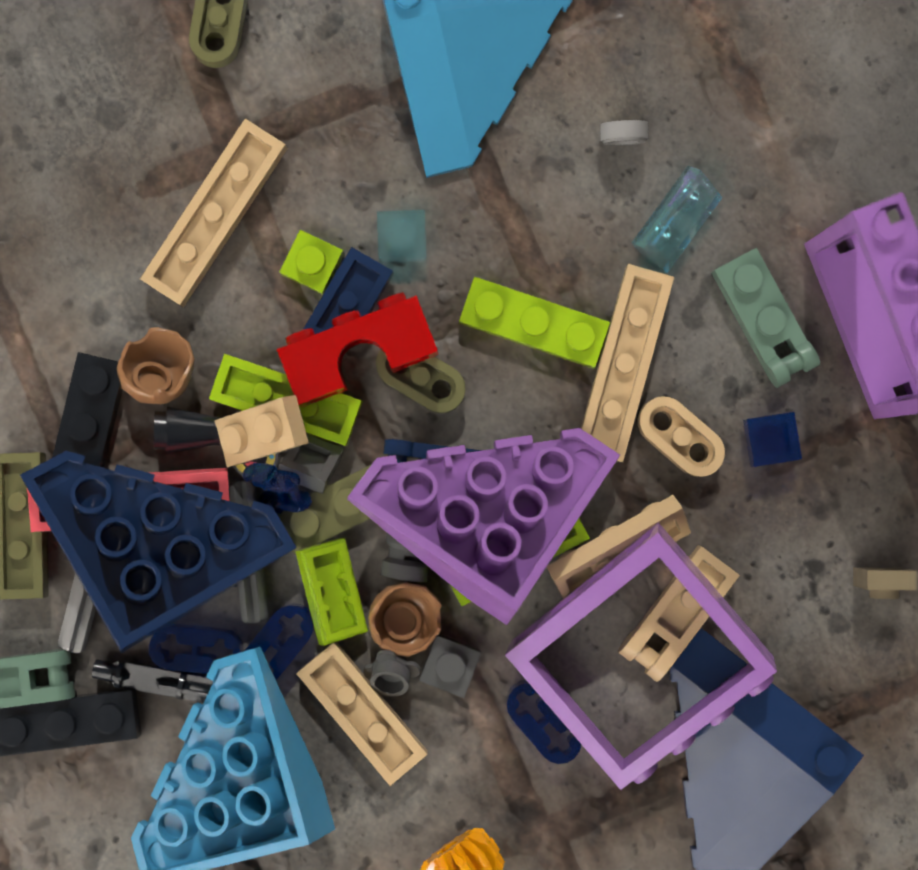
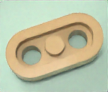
M666 396L657 397L645 403L641 408L637 420L641 435L680 470L690 476L703 477L713 474L720 468L725 457V448L722 440L679 401ZM658 412L666 414L669 418V426L664 431L658 430L653 424V418ZM696 443L702 445L705 449V456L700 462L692 460L689 453L690 448Z

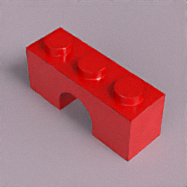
M404 292L398 293L377 302L379 310L360 316L359 310L351 311L332 319L333 328L315 334L313 328H308L285 338L287 345L276 350L293 394L297 397L298 405L304 408L348 391L342 375V361L346 353L357 345L371 344L379 347L386 354L393 373L438 356V349L417 295L407 299Z

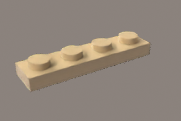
M245 118L140 280L184 308L287 151L286 144Z
M627 264L625 267L581 425L582 430L620 454L617 460L620 463L623 462L674 280V276Z

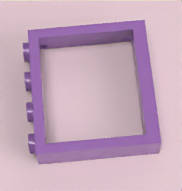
M903 192L852 211L804 244L874 420L918 414V229ZM897 209L901 221L890 224L887 213ZM845 240L849 251L839 254L836 245ZM903 384L907 395L896 397L893 388Z
M659 522L510 642L505 654L620 790L632 781L639 784L648 779L657 769L658 761L670 752L673 755H678L685 751L696 739L695 733L709 723L712 726L722 723L732 714L736 702L748 693L751 696H756L763 692L774 680L772 675L777 672L774 656ZM660 558L749 663L631 754L623 758L536 655L656 559Z

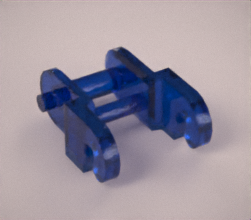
M264 463L250 464L243 471L242 477L246 482L252 480L254 486L267 490L262 493L258 502L271 505L276 513L282 514L283 510L302 512L312 503V497L308 492L299 491L298 486L301 479L295 472L278 470L275 465Z

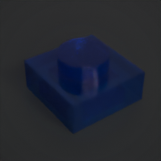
M795 412L743 420L750 467L802 460Z

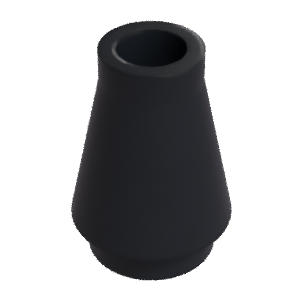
M167 406V411H155L154 449L166 450L167 454L221 445L215 420L223 417H213Z

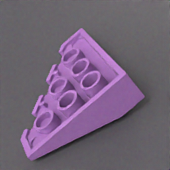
M581 428L562 430L560 439L533 443L532 435L495 440L493 444L494 449L466 453L465 445L427 450L426 459L397 463L396 455L376 458L349 494L347 500L463 596L507 625L620 457V454Z

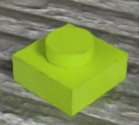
M299 230L279 273L323 295L341 262L344 251L305 231Z

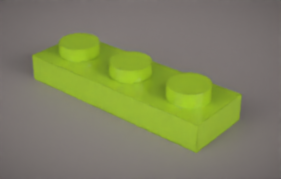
M475 276L459 319V324L592 369L596 367L610 325L609 321Z
M224 354L209 400L244 411L282 397L293 396L294 394L286 374ZM340 393L304 408L299 406L306 433L348 446L363 401Z

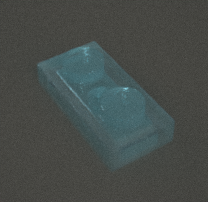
M687 166L634 238L632 244L653 268L668 274L723 197L701 170Z

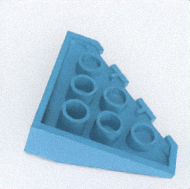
M382 0L426 178L470 168L474 165L482 152V149L478 147L491 123L499 124L516 95L513 87L526 66L532 69L551 37L547 31L559 11L561 10L566 13L573 0Z
M261 647L213 661L206 678L214 682L204 703L193 704L178 736L185 741V744L176 763H166L151 794V797L158 801L149 820L138 822L132 834L131 841L139 870H209L309 845L335 830L323 782Z

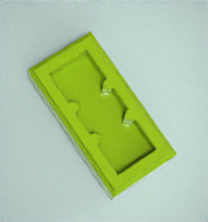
M338 538L295 551L318 645L326 646L368 632L345 538Z

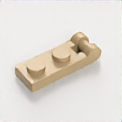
M700 545L689 556L691 561L722 597L726 595L740 576ZM674 576L636 628L622 642L618 653L628 661L635 659L646 668L645 674L658 682L681 655L709 615ZM654 632L667 641L658 653L646 644Z

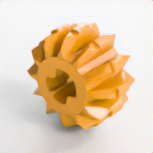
M474 828L467 830L460 836H456L453 840L444 844L438 851L431 854V857L423 862L420 870H503L505 861L499 853L500 849L494 839L489 837L483 828Z

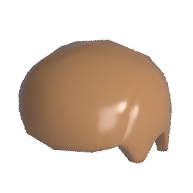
M154 327L150 328L142 339L126 343L121 353V358L118 361L117 375L122 389L139 403L167 404L180 397L186 391L193 374L195 358L190 343L178 332Z
M407 581L386 586L376 595L368 615L369 630L374 642L381 649L393 651L398 656L409 657L425 651L441 631L442 604L439 598L426 586Z

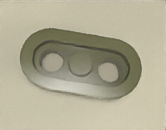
M195 0L189 44L196 58L202 64L212 68L227 66L236 58L240 48L248 0H231L227 4H219L217 0ZM220 38L224 40V45L221 49L217 51L208 49L209 43L213 39Z
M380 349L376 358V369L380 378L388 386L434 413L443 414L451 412L462 403L465 396V382L462 375L452 366L437 357H433L410 366L408 371L403 374L393 373L386 354ZM445 381L450 385L451 392L449 396L439 399L433 395L432 388L436 382Z

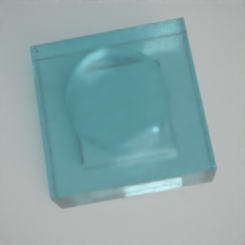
M425 210L377 211L379 262L427 260Z

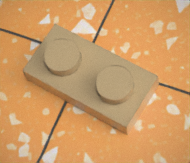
M296 395L282 397L215 420L227 467L244 464L309 444Z

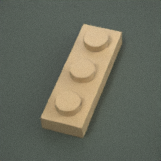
M671 495L661 502H654L648 505L638 515L618 526L607 528L599 537L578 549L563 553L555 562L547 565L546 568L562 598L564 599L658 522L675 542L689 535L691 531L684 510L675 496Z
M337 642L326 647L296 673L389 786L428 754L427 749L382 695L371 687L370 681Z

